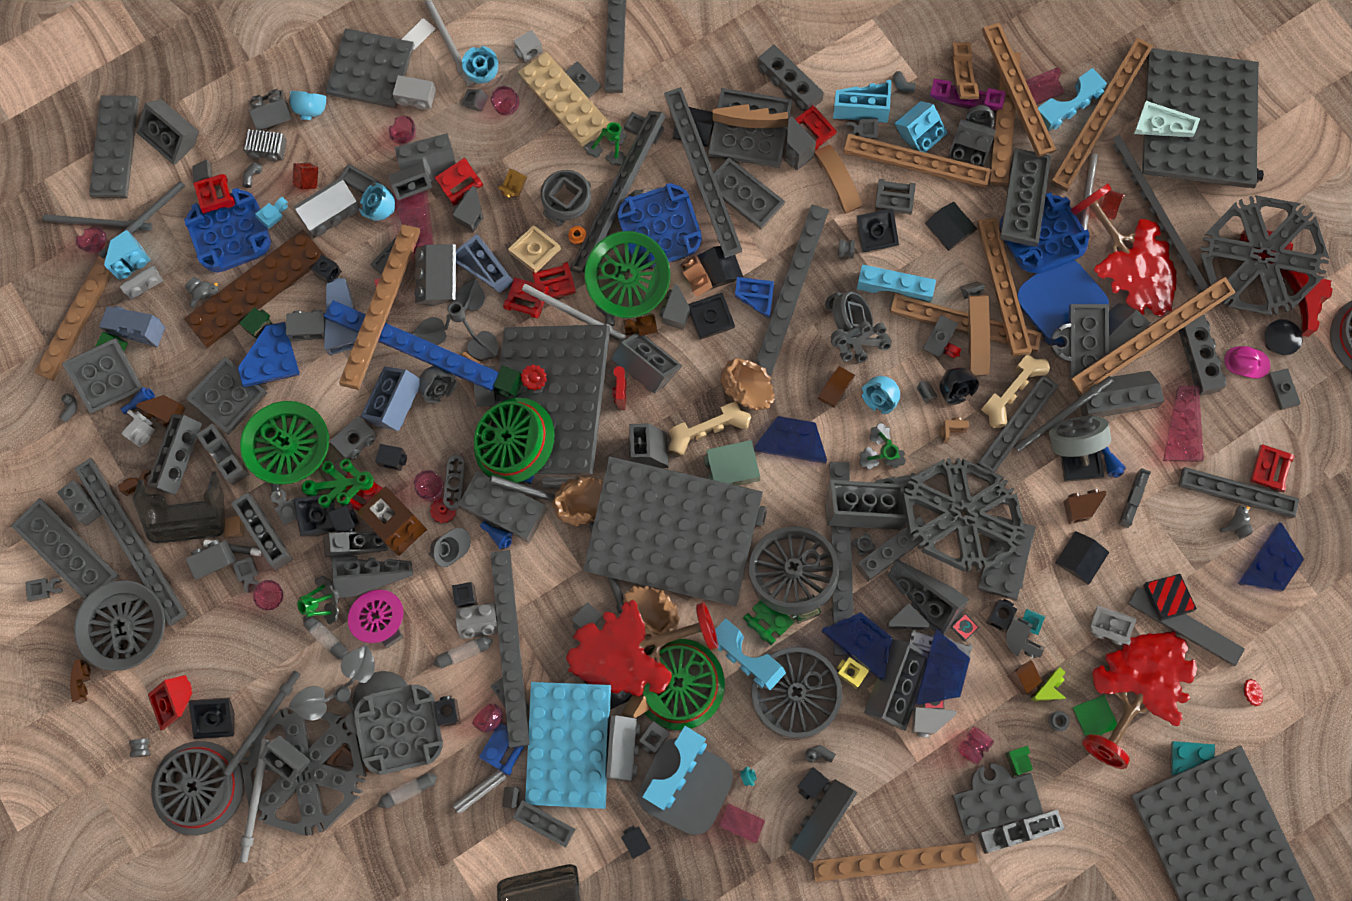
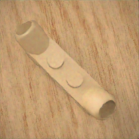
M1026 355L1014 370L1019 376L1000 398L994 393L981 411L989 416L991 427L1001 428L1007 424L1005 405L1007 403L1011 405L1017 397L1015 393L1018 389L1022 391L1029 383L1027 381L1028 377L1046 376L1049 373L1050 367L1047 359H1034L1031 355Z
M732 402L720 407L721 415L689 429L685 422L669 429L668 433L671 442L668 450L671 454L681 457L684 455L689 441L694 439L701 440L710 432L718 433L727 425L746 430L752 417L749 413L742 411L737 402Z

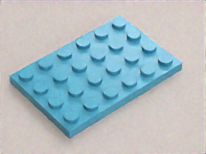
M531 682L530 745H528L525 795L527 803L543 806L606 808V771L611 685Z

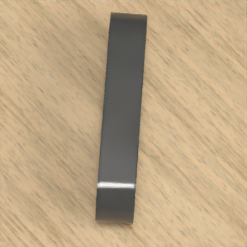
M453 455L447 461L443 501L446 508L450 511L459 509L458 504L462 499L465 462L460 455ZM458 460L461 465H458L457 473H454V466L451 464ZM452 478L459 479L460 484L457 487L449 485V481ZM451 492H455V500L458 501L454 502V505H450V502L447 501L451 500Z

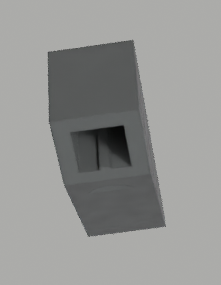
M376 532L328 533L323 538L325 557L388 551V545Z

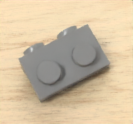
M151 266L124 282L120 288L132 300L164 280L156 267Z
M129 409L127 413L134 420L121 434L138 447H141L148 443L151 438L150 436L156 430L151 427L153 423L140 412L136 411L134 413Z
M495 603L456 609V625L460 639L498 633Z
M1097 605L1089 629L1092 635L1097 638L1104 639L1106 637L1112 639V642L1118 645H1129L1136 618Z

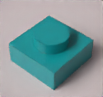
M1026 609L1023 620L1033 624L1030 630L1031 633L1039 635L1045 615Z

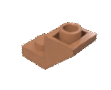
M696 255L686 258L680 264L682 273L690 282L696 297L712 288L710 278Z

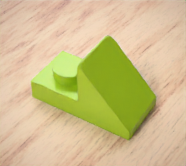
M1061 667L1055 669L1031 700L1036 702L1066 699L1054 688V686L1058 688L1065 680L1063 675L1066 672Z

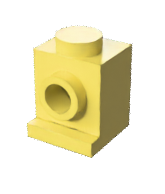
M850 657L847 661L842 659L836 668L839 670V677L855 689L859 687L869 672L868 669ZM848 669H852L854 671L853 676H849L847 674Z

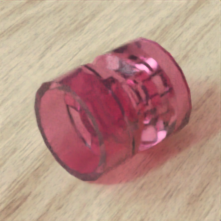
M973 726L966 735L967 740H962L956 750L971 763L978 765L984 757L983 752H987L994 744V741L985 732Z

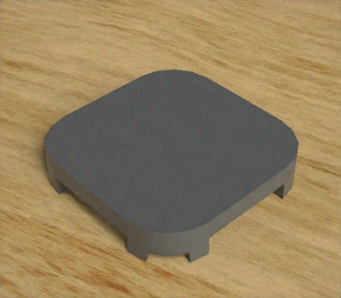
M421 685L402 686L368 694L357 702L354 709V720L363 762L371 772L382 775L425 764L428 765L434 762L440 755L443 748V740L440 726L437 723L435 699L426 687Z
M677 738L669 739L658 749L641 784L638 794L639 803L648 814L685 833L692 835L703 834L714 824L733 781L732 769L728 762L707 750H704L702 755L697 754L694 759L697 763L691 773L687 771L683 779L686 782L682 789L675 791L673 797L676 799L670 809L666 807L665 810H662L644 799L643 795L653 779H668L677 772L680 766V752L674 744Z

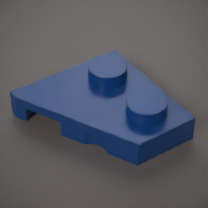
M737 277L735 297L762 315L770 318L774 281Z

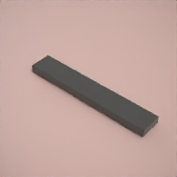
M1041 376L977 463L978 466L995 473L1058 387L1056 383L1045 376Z
M1187 467L1182 468L1178 485L1182 488L1291 518L1296 517L1299 498Z
M1140 587L1136 588L1128 602L1129 606L1232 666L1237 665L1245 650L1242 646L1187 614L1159 621L1147 592Z

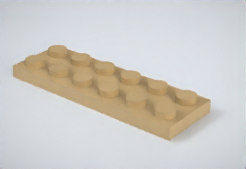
M547 52L518 71L522 80L581 147L599 136L603 128H607L610 122Z

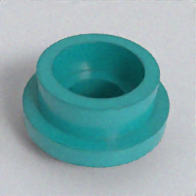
M748 766L744 767V770L740 771L742 781L745 786L750 785L752 787L755 785V781H757L754 769H750Z

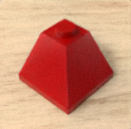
M186 675L166 679L148 694L160 731L165 730L180 718L192 695V686Z

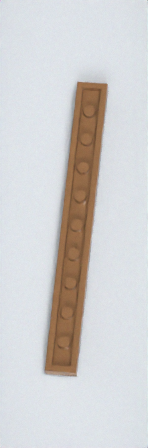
M1137 37L1051 181V184L1066 192L1068 191L1153 45Z
M401 225L340 378V386L359 390L417 243L420 228Z
M1222 277L1069 380L1078 394L1083 395L1089 391L1092 385H1097L1106 377L1113 375L1236 292L1227 278Z

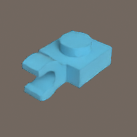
M281 197L274 206L268 203L255 216L263 225L270 229L282 219L281 212L287 209L288 206L286 204L288 202Z

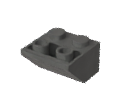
M273 89L264 96H253L249 101V113L257 131L292 119L283 89Z
M961 119L948 158L984 167L996 129Z
M649 423L629 424L630 461L659 468H668L667 433Z

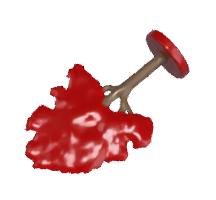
M1107 183L1070 209L1073 215H1076L1085 208L1090 207L1112 237L1113 253L1096 265L1094 272L1098 274V277L1103 279L1108 277L1114 280L1111 283L1113 293L1118 294L1120 289L1127 290L1129 294L1125 300L1131 308L1138 310L1144 315L1145 307L1152 310L1154 315L1162 317L1167 311L1171 312L1173 310V300L1177 290V270L1174 268L1173 261L1169 259V243L1165 240L1159 241L1155 239V236L1161 235L1160 226L1156 222L1147 219H1140L1134 233L1123 235L1117 231L1097 202L1098 199L1111 191L1112 188ZM1123 240L1132 242L1133 247L1128 249L1124 245Z
M634 600L625 602L620 607L623 611L617 619L614 613L604 612L602 617L606 623L603 625L602 630L599 631L594 623H589L577 629L573 639H577L580 644L576 648H571L566 655V660L570 665L568 672L578 676L587 684L611 685V693L615 694L623 690L625 693H631L639 697L643 694L644 686L647 683L650 684V692L662 693L672 678L671 671L660 663V649L668 642L702 632L707 647L710 650L718 648V639L710 612L704 602L698 603L696 605V613L699 623L667 633L655 634L653 631L645 629L644 621L637 608L638 604ZM655 644L653 653L646 655L644 648Z
M1176 632L1148 633L1131 637L1130 644H1123L1122 650L1105 655V659L1110 667L1109 671H1106L1102 665L1094 668L1092 677L1097 692L1115 694L1124 703L1123 715L1109 740L1099 735L1089 734L1085 736L1082 742L1084 748L1093 757L1106 765L1117 769H1126L1129 765L1130 758L1128 754L1117 744L1133 717L1138 713L1143 714L1150 711L1153 715L1170 722L1171 725L1180 726V721L1183 718L1182 712L1178 711L1177 701L1182 704L1190 700L1189 694L1182 692L1180 682L1192 683L1196 675L1197 666L1194 659L1191 661L1185 660L1188 646L1186 640L1175 635ZM1130 691L1136 694V699L1132 704L1129 703L1127 693Z

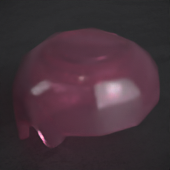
M505 85L497 87L491 96V103L495 111L502 116L512 115L519 108V96L511 87Z
M405 115L396 117L394 125L389 126V136L394 143L408 144L416 136L414 120Z
M96 226L88 229L85 228L84 234L76 237L78 248L91 254L101 251L107 241L106 233L103 229Z
M432 470L421 471L414 480L416 494L425 501L438 499L444 490L442 478Z
M264 580L257 584L253 594L256 606L264 611H273L279 607L284 597L281 586L273 580Z
M490 703L476 715L472 724L484 733L494 731L503 719L502 709L496 704Z

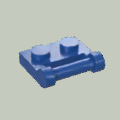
M499 722L479 758L510 776L513 771L512 767L525 746L515 747L505 765L500 763L509 748L507 726Z

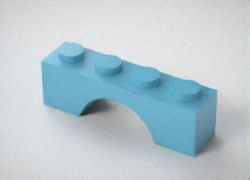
M1093 68L1078 78L1075 85L1076 98L1067 102H1060L1050 98L1038 107L1048 132L1051 129L1055 130L1060 127L1066 118L1068 120L1077 113V110L1086 108L1092 99H1098L1104 94V88L1107 83Z
M862 264L856 289L871 293L892 291L931 303L936 280Z
M726 618L715 629L718 639L717 650L720 652L724 650L727 653L725 656L732 663L737 661L741 665L739 668L747 676L749 674L753 675L755 683L761 688L765 686L771 690L786 674L784 668L768 654L757 658L744 655L742 653L744 636Z
M684 726L674 743L681 756L677 772L668 779H653L643 798L662 810H665L666 807L670 809L676 799L673 797L675 791L682 789L686 782L683 779L687 771L691 773L697 763L694 761L697 754L702 755L707 746L704 743L706 738Z

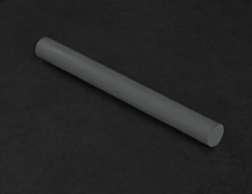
M493 475L489 479V483L553 502L555 497L554 494Z

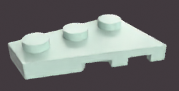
M1146 101L1134 134L1193 137L1200 118Z

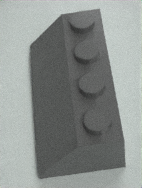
M1151 371L1111 377L1114 382L1103 389L1099 396H1094L1083 404L1080 409L1082 416L1103 417L1158 408L1164 402L1159 381Z
M829 480L825 504L827 525L901 530L906 523L902 500L904 485Z
M891 639L864 713L878 721L905 731L932 656L909 642Z
M836 779L833 782H827L822 790L825 792L821 800L819 798L816 799L811 807L814 810L810 817L805 816L800 824L803 827L799 834L795 832L789 841L791 844L789 849L809 863L814 862L858 793Z

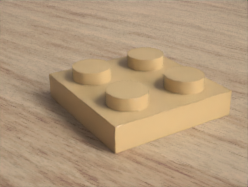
M534 225L508 248L512 256L534 273L539 271L561 250L557 242Z

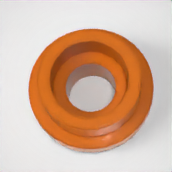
M580 226L572 227L568 232V238L573 244L583 243L587 235L585 229ZM577 232L580 233V236L578 237L574 236V234Z

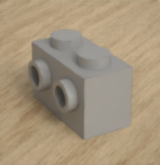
M398 75L393 97L396 103L401 106L410 105L421 110H431L436 89L432 81Z

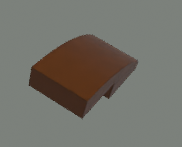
M839 366L826 383L818 399L835 408L843 397L845 390L854 380L855 374Z
M80 659L74 661L70 678L72 702L79 704L87 702L86 695H88V690L83 682L89 681V674H91L89 664Z

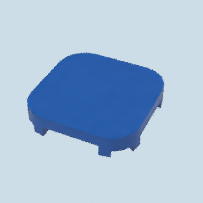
M673 183L666 184L664 187L637 196H629L620 205L618 218L622 231H634L652 238L663 249L669 263L687 258L695 254L700 248L702 242L701 231L689 194L681 186L674 185ZM629 244L631 258L633 257L636 244ZM640 247L635 264L647 251L646 248ZM650 253L639 267L655 259L653 254ZM655 264L652 265V266H650V267L647 268V269L654 268V267H655Z
M239 188L232 189L233 193H230L235 201L233 207H223L204 214L198 203L191 206L192 209L188 212L184 221L197 253V259L207 270L216 273L223 272L260 258L269 250L271 245L270 233L268 228L255 216L261 209L252 193L240 190Z
M1052 192L1046 193L1037 247L1004 240L1021 269L1030 273L1044 272L1078 259L1087 251L1089 231L1088 229L1084 230L1076 215H1073L1071 212L1070 200L1066 196L1063 198L1052 195ZM1003 216L1001 217V220H1000V227H999L1000 234H1001V227H1002Z
M1075 260L1035 274L1017 292L1021 311L1037 330L1042 333L1045 338L1044 342L1048 345L1052 344L1063 347L1065 344L1064 340L1060 337L1052 340L1051 335L1055 329L1069 323L1070 304H1109L1104 291Z

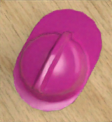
M1249 346L1233 347L1224 357L1227 369L1237 375L1259 379L1265 377L1270 370L1268 356L1262 351Z

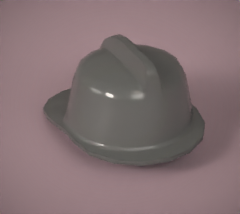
M455 528L443 536L435 538L431 543L429 556L441 567L452 565L468 552L471 544L469 533L462 528Z

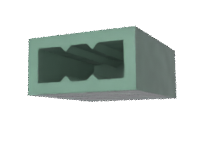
M752 440L706 450L707 456H704V462L711 474H708V479L737 486L760 481V473Z

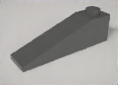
M1118 303L1109 311V352L1150 325V322L1138 310Z
M354 555L331 557L333 589H337L339 598L357 596L413 575L411 561L387 559L382 562L376 561L374 557L362 560Z
M898 559L895 560L888 574L900 592L906 594L912 602L911 606L920 612L929 623V627L940 636H944L969 602L968 598L953 587Z

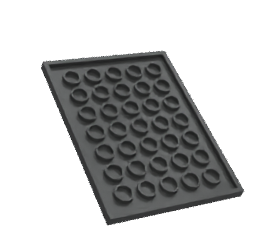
M1152 48L1147 57L1145 102L1149 101L1200 118L1193 137L1144 135L1142 174L1254 189L1257 185L1259 62Z
M609 325L504 327L498 372H500L503 365L522 373L526 366L534 364L543 368L547 374V381L541 389L529 390L522 383L516 398H527L540 404L548 412L554 425L555 437L552 452L545 465L536 474L593 475L610 335ZM496 389V405L505 400L515 398L510 395L506 398L498 394ZM528 411L525 414L524 418L530 414ZM499 413L496 416L502 423L501 415ZM492 419L491 426L494 428H498V426ZM520 446L519 448L525 454V448ZM515 451L517 463H519L522 459ZM492 456V457L488 460L489 463L491 462V460L493 459L494 456ZM510 457L508 460V467L511 466ZM501 460L499 461V463H498V465H497V467H499V468H500Z
M609 456L583 571L736 606L763 491Z
M1242 746L1234 747L1130 795L1179 901H1316Z

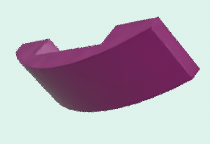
M934 78L930 96L947 104L968 109L977 105H986L991 110H1002L1006 91L988 88L987 92L978 90L979 99H960L956 86H953L951 81Z

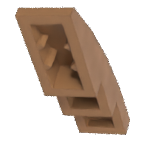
M749 104L712 109L713 121L731 126L746 128L788 127V112L769 114L768 108L750 110Z
M988 295L969 296L967 331L969 334V370L974 375H989Z

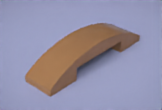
M970 42L952 43L954 81L960 99H979L978 85L974 80L971 62L973 55Z
M829 144L815 150L814 155L830 179L845 214L862 207L855 185L834 148Z

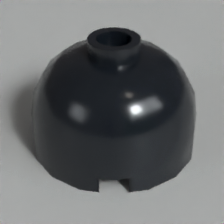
M965 368L947 370L939 384L944 400L950 405L966 401L964 397L969 394L971 396L974 395L979 387V381L976 376Z

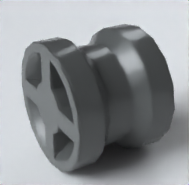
M839 239L838 258L848 256L853 259L855 240L846 242L844 239Z
M150 739L130 740V758L151 755L148 749Z

